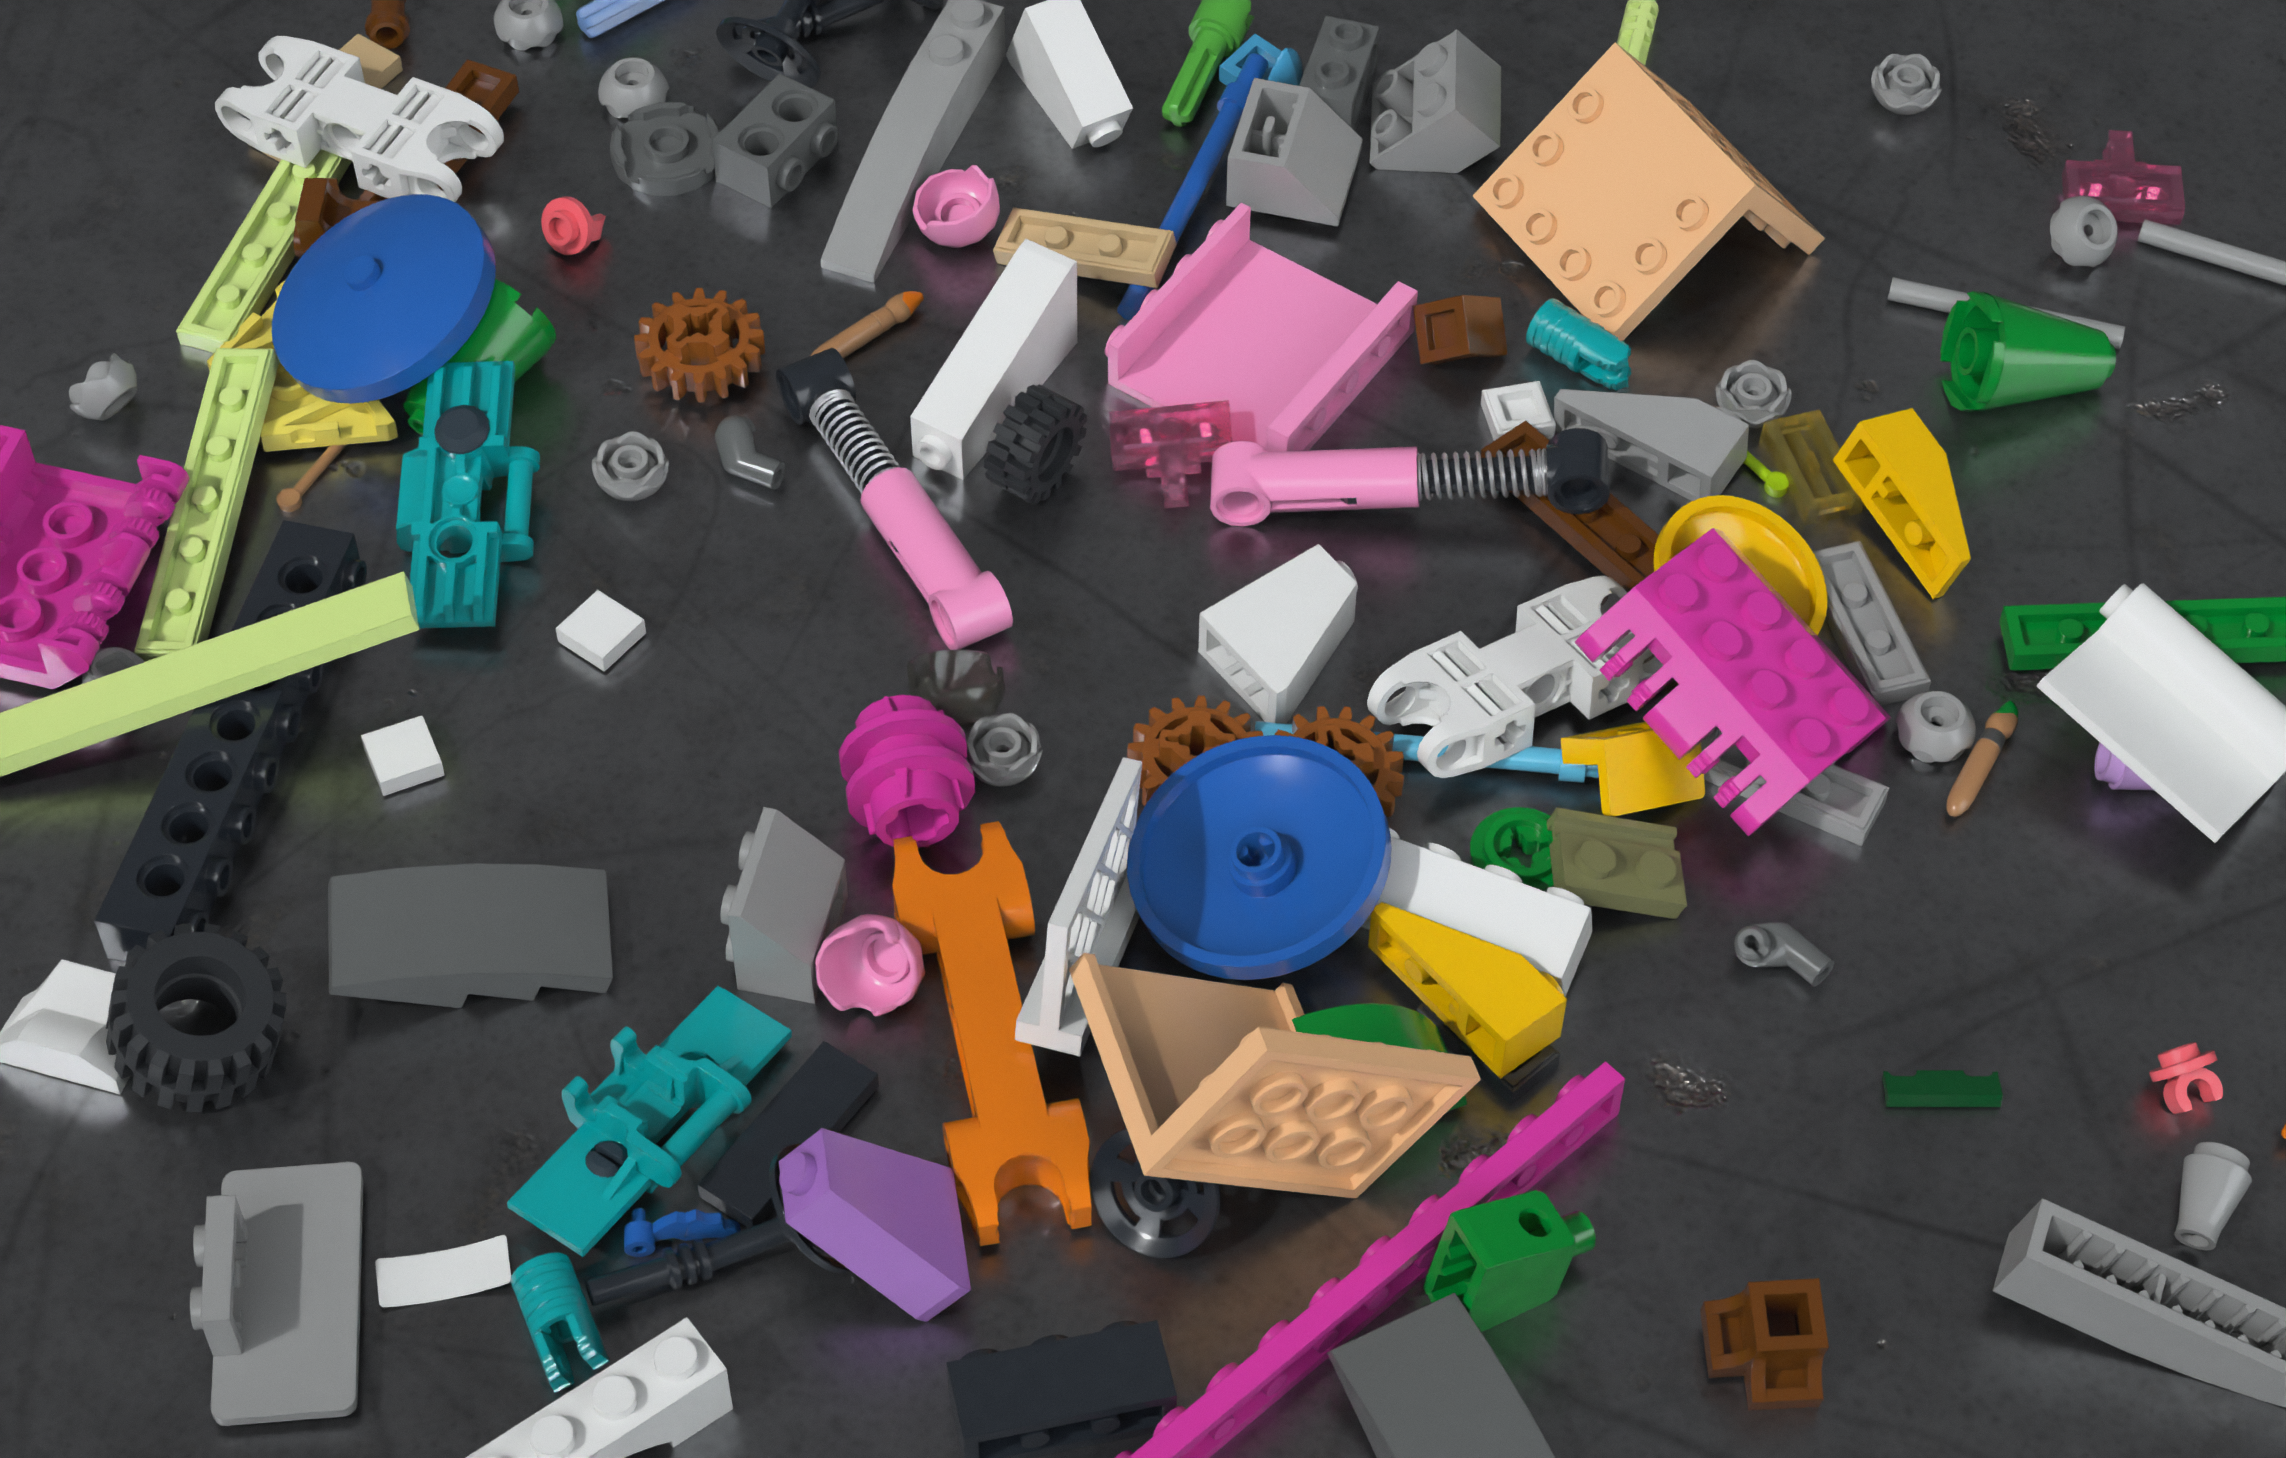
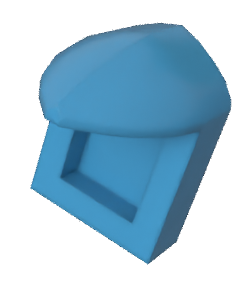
M1257 34L1251 36L1219 68V81L1226 86L1236 81L1250 54H1259L1268 61V68L1262 78L1264 80L1299 86L1304 73L1302 59L1296 50L1285 48L1281 51Z

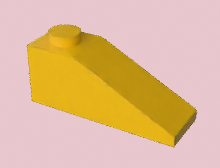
M1913 408L1860 421L1832 461L1933 599L1940 598L1971 560L1947 455Z
M1384 902L1375 906L1371 913L1368 947L1500 1079L1561 1037L1567 998L1564 997L1561 987L1551 975L1546 972H1539L1521 954Z

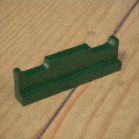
M1916 1070V1075L1893 1076L1888 1071H1883L1882 1075L1886 1107H2001L2003 1092L1998 1072H1992L1990 1076H1968L1964 1073V1070Z

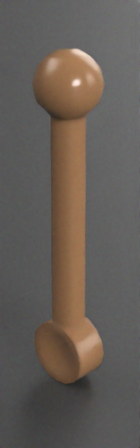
M346 445L329 446L293 488H286L280 491L276 496L279 508L285 512L299 509L302 505L301 497Z

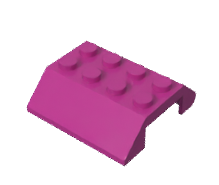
M0 425V678L55 689L88 671L100 649L99 644L105 640L109 632L106 620L121 610L125 602L124 598L130 593L150 555V549L152 550L160 537L158 535L160 531L157 530V526L170 518L175 509L174 504L179 501L189 482V475L181 466L167 460L139 455L137 463L142 481L134 484L41 464L35 461L25 430Z
M1715 528L1710 529L1633 587L1575 641V644L1589 660L1595 663L1630 632L1635 635L1599 670L1608 681L1623 675L1647 649L1663 664L1649 679L1643 680L1631 691V696H1629L1627 702L1637 711L1675 679L1679 685L1656 704L1643 717V720L1679 760L1690 753L1717 727L1722 734L1686 766L1695 778L1701 774L1708 773L1734 745L1744 754L1751 763L1737 776H1732L1718 788V793L1713 798L1724 808L1760 776L1764 778L1766 783L1730 815L1747 836H1750L1771 819L1798 792L1839 758L1853 751L1892 718L1725 533Z

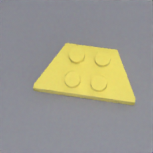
M285 281L281 282L275 289L277 299ZM276 301L262 316L252 313L240 325L237 335L232 340L224 342L220 348L274 349L272 342V318ZM214 354L207 360L209 371L212 365ZM279 361L258 443L264 452L390 441L398 437L395 421L380 400L352 404L323 400L301 387Z

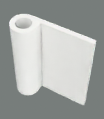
M2144 583L2140 584L2134 591L2124 584L2100 609L2099 612L2107 620L2099 630L2044 676L2037 684V687L2209 839L2216 843L2286 773V706Z

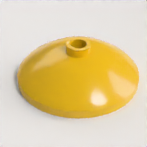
M1716 495L1699 498L1687 503L1663 526L1654 550V572L1710 529L1721 530L1816 635L1819 634L1827 612V589L1824 575L1809 545L1782 517L1753 501L1734 496Z

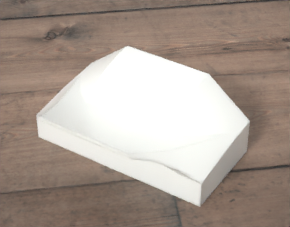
M62 959L38 989L21 999L0 1032V1062L121 1095L130 1076L121 1079L114 1068L116 1055H109L106 1045L108 1032L106 1024L116 974Z

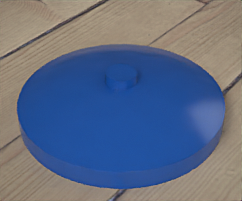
M412 194L388 198L347 216L325 232L309 247L293 267L283 284L272 318V342L280 363L307 392L323 400L336 403L352 404L379 400L419 383L438 370L458 352L474 332L487 309L496 277L495 255L490 240L468 211L459 204L440 196Z
M1267 735L1243 738L1222 744L1193 758L1169 776L1154 792L1142 810L1130 840L1127 856L1129 890L1134 905L1149 933L1169 955L1180 963L1196 971L1225 979L1254 980L1277 977L1310 966L1328 956L1351 938L1365 923L1380 899L1388 878L1392 851L1391 834L1386 815L1370 781L1355 764L1339 752L1323 744L1293 736Z

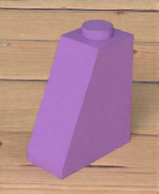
M821 1128L779 1161V1181L782 1188L786 1223L912 1317L927 1322L971 1291L953 1168Z

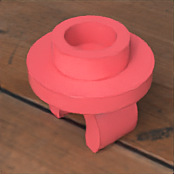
M564 196L550 201L544 208L541 218L542 231L546 241L555 251L563 255H574L584 251L591 241H597L601 238L606 216L601 213L591 216L587 208L579 200Z
M2192 1042L2157 1055L2161 1067L2151 1070L2149 1075L2152 1082L2167 1079L2163 1091L2164 1101L2173 1114L2193 1110L2191 1101L2187 1096V1087L2190 1082H2193L2198 1087L2204 1103L2223 1098V1087L2220 1079L2214 1072L2204 1068V1066L2218 1060L2214 1050L2200 1053L2197 1043Z

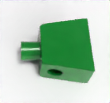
M1538 1190L1457 1210L1449 1216L1422 1288L1432 1303L1455 1293L1480 1332H1483L1551 1300L1557 1294L1572 1258L1594 1249L1596 1238L1593 1226L1588 1217L1581 1211H1574L1560 1216L1548 1196Z

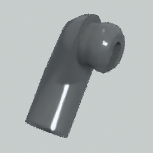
M740 415L724 418L718 425L715 434V442L723 468L729 474L776 490L785 475V462L757 452L752 432L756 431V428L749 418Z
M1763 923L1745 926L1738 931L1734 941L1737 957L1748 966L1758 968L1789 966L1812 986H1817L1823 982L1835 964L1832 958L1787 923Z

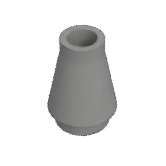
M2201 1142L2195 1146L2193 1154L2187 1155L2184 1158L2179 1219L2174 1233L2178 1241L2198 1250L2207 1251L2213 1250L2216 1247L2220 1233L2252 1183V1178L2248 1173L2250 1161L2243 1153L2221 1143Z

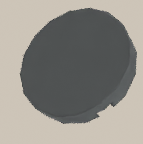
M659 102L638 108L627 115V123L623 124L620 129L617 125L611 134L610 155L612 165L618 178L633 190L652 196H677L697 190L715 177L712 140L721 130L716 120L706 113L707 118H705L703 115L695 113L694 106L681 102Z

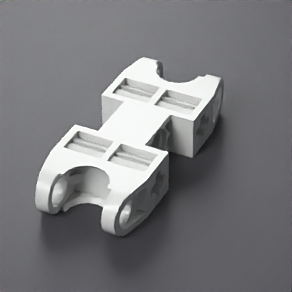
M275 36L271 38L258 53L262 68L275 81L264 86L252 87L243 85L241 89L235 87L227 88L215 102V110L223 125L233 135L255 149L304 168L308 166L320 150L353 161L359 188L385 198L428 194L455 202L462 194V184L457 175L444 163L458 158L475 159L477 156L491 157L504 142L503 131L490 112L457 92L412 77L399 94L396 95L365 84L359 57L315 41L289 36ZM468 125H472V126L478 128L483 134H481V133H479L478 131L472 129V128L469 127Z
M1597 576L1563 585L1518 605L1516 632L1480 649L1462 631H1459L1410 653L1378 677L1369 692L1367 705L1368 710L1382 724L1393 725L1400 723L1402 726L1427 724L1434 726L1419 744L1417 751L1418 761L1433 776L1448 778L1483 769L1531 747L1534 718L1563 704L1571 702L1590 720L1627 703V699L1631 696V691L1643 680L1649 679L1663 664L1656 657L1643 664L1644 660L1653 655L1647 649L1623 675L1608 681L1599 670L1635 635L1630 632L1595 663H1592L1575 644V641L1582 633L1627 594L1624 588L1613 578ZM1609 596L1605 604L1601 606L1603 599ZM1406 687L1404 692L1387 702L1395 691ZM1448 745V748L1445 751V753L1442 756L1437 757L1440 751Z

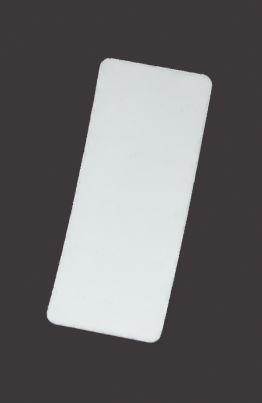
M505 1235L443 1251L393 1258H379L375 1262L379 1305L381 1307H397L447 1300L496 1288L511 1281L508 1242Z

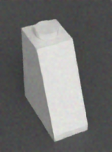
M1046 0L1025 8L1006 53L1010 65L1072 149L1087 143H1091L1092 147H1100L1117 139L1123 133L1122 130L1133 107L1081 0Z
M1317 544L1202 611L1199 615L1198 652L1265 722L1287 724L1354 623L1356 593L1358 590L1356 578L1344 562L1335 561Z

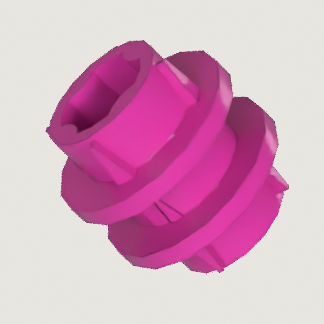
M912 695L884 696L883 699L871 703L860 712L855 722L856 729L846 736L839 749L841 774L848 783L846 785L848 811L860 825L868 828L870 835L876 834L887 845L894 847L893 839L912 836L916 840L918 848H928L930 845L942 841L955 830L959 823V813L967 807L975 793L973 769L966 760L967 742L965 732L955 719L944 715L943 709L937 711L932 703L926 699Z

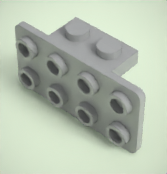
M339 1162L236 1170L229 1172L223 1178L220 1196H207L205 1224L195 1225L193 1234L195 1262L197 1267H203L202 1286L192 1287L190 1316L193 1329L204 1331L213 1355L211 1413L219 1425L232 1426L343 1417L355 1411L358 1404L363 1175L361 1168L356 1163Z

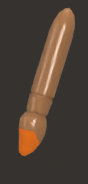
M907 291L894 295L888 300L885 307L870 313L824 342L810 356L829 348H834L845 358L887 331L896 323H903L908 320L924 300L923 294L916 291Z

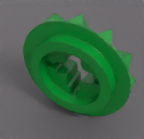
M1513 807L1499 810L1487 816L1479 823L1471 837V865L1481 869H1485L1487 865L1506 868L1517 874L1522 879L1523 884L1542 891L1549 887H1554L1549 848L1553 841L1552 831L1547 830V821L1550 815L1536 809ZM1513 839H1515L1517 847H1521L1526 855H1532L1530 868L1521 865L1518 858H1510Z

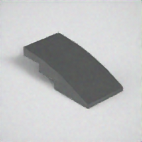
M468 863L399 867L331 876L328 882L329 994L462 1008L468 994L534 1001L541 986L606 993L613 979L606 870L541 864Z
M1455 1293L1327 1352L1377 1458H1555L1508 1374Z

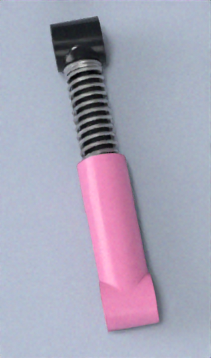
M829 348L776 371L777 386L790 416L799 425L809 422L816 426L817 431L820 432L822 438L830 446L831 451L840 461L841 466L845 468L851 481L855 483L856 488L861 493L860 502L863 509L929 604L937 631L948 648L955 652L1012 627L1013 617L1010 604L997 578L988 570L981 572L917 478L907 468L899 467L898 462L890 454L889 449L885 447L884 442L879 438L874 427L870 425L869 420L865 418L864 413L855 404V385L841 354L836 349Z
M1572 428L1555 434L1548 441L1546 449L1543 448L1541 450L1539 448L1537 451L1531 449L1529 456H1525L1522 449L1519 450L1518 456H1514L1513 451L1510 449L1507 452V457H1503L1500 450L1497 451L1496 457H1492L1491 452L1488 450L1485 453V458H1481L1478 451L1475 452L1474 458H1470L1467 451L1463 454V458H1459L1458 453L1455 451L1452 459H1448L1445 452L1442 454L1441 459H1437L1436 454L1433 452L1431 459L1426 460L1425 454L1423 452L1419 454L1417 447L1269 452L1263 446L1253 442L1234 441L1220 446L1213 454L1210 509L1213 516L1219 521L1231 526L1243 527L1255 525L1263 521L1270 513L1419 508V501L1423 499V494L1426 495L1429 501L1432 499L1433 494H1436L1437 498L1441 501L1444 493H1447L1451 500L1454 498L1455 493H1458L1459 497L1463 500L1466 492H1469L1472 499L1476 497L1477 492H1480L1481 496L1485 499L1490 491L1494 498L1498 496L1499 491H1502L1505 498L1509 496L1510 491H1513L1514 495L1518 498L1521 490H1524L1527 497L1531 495L1532 490V494H1536L1539 497L1542 495L1546 497L1548 495L1550 503L1560 511L1569 514H1585L1600 509L1608 501L1610 495L1608 445L1606 439L1598 432L1586 428Z

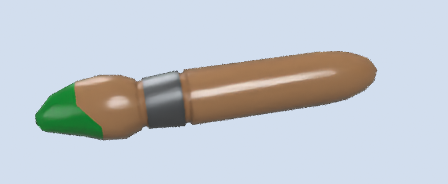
M2007 701L1997 711L1992 713L1985 722V731L1975 744L1949 792L1946 802V810L1949 816L1957 817L1968 810L1998 758L2005 740L2016 730L2019 712L2013 701Z

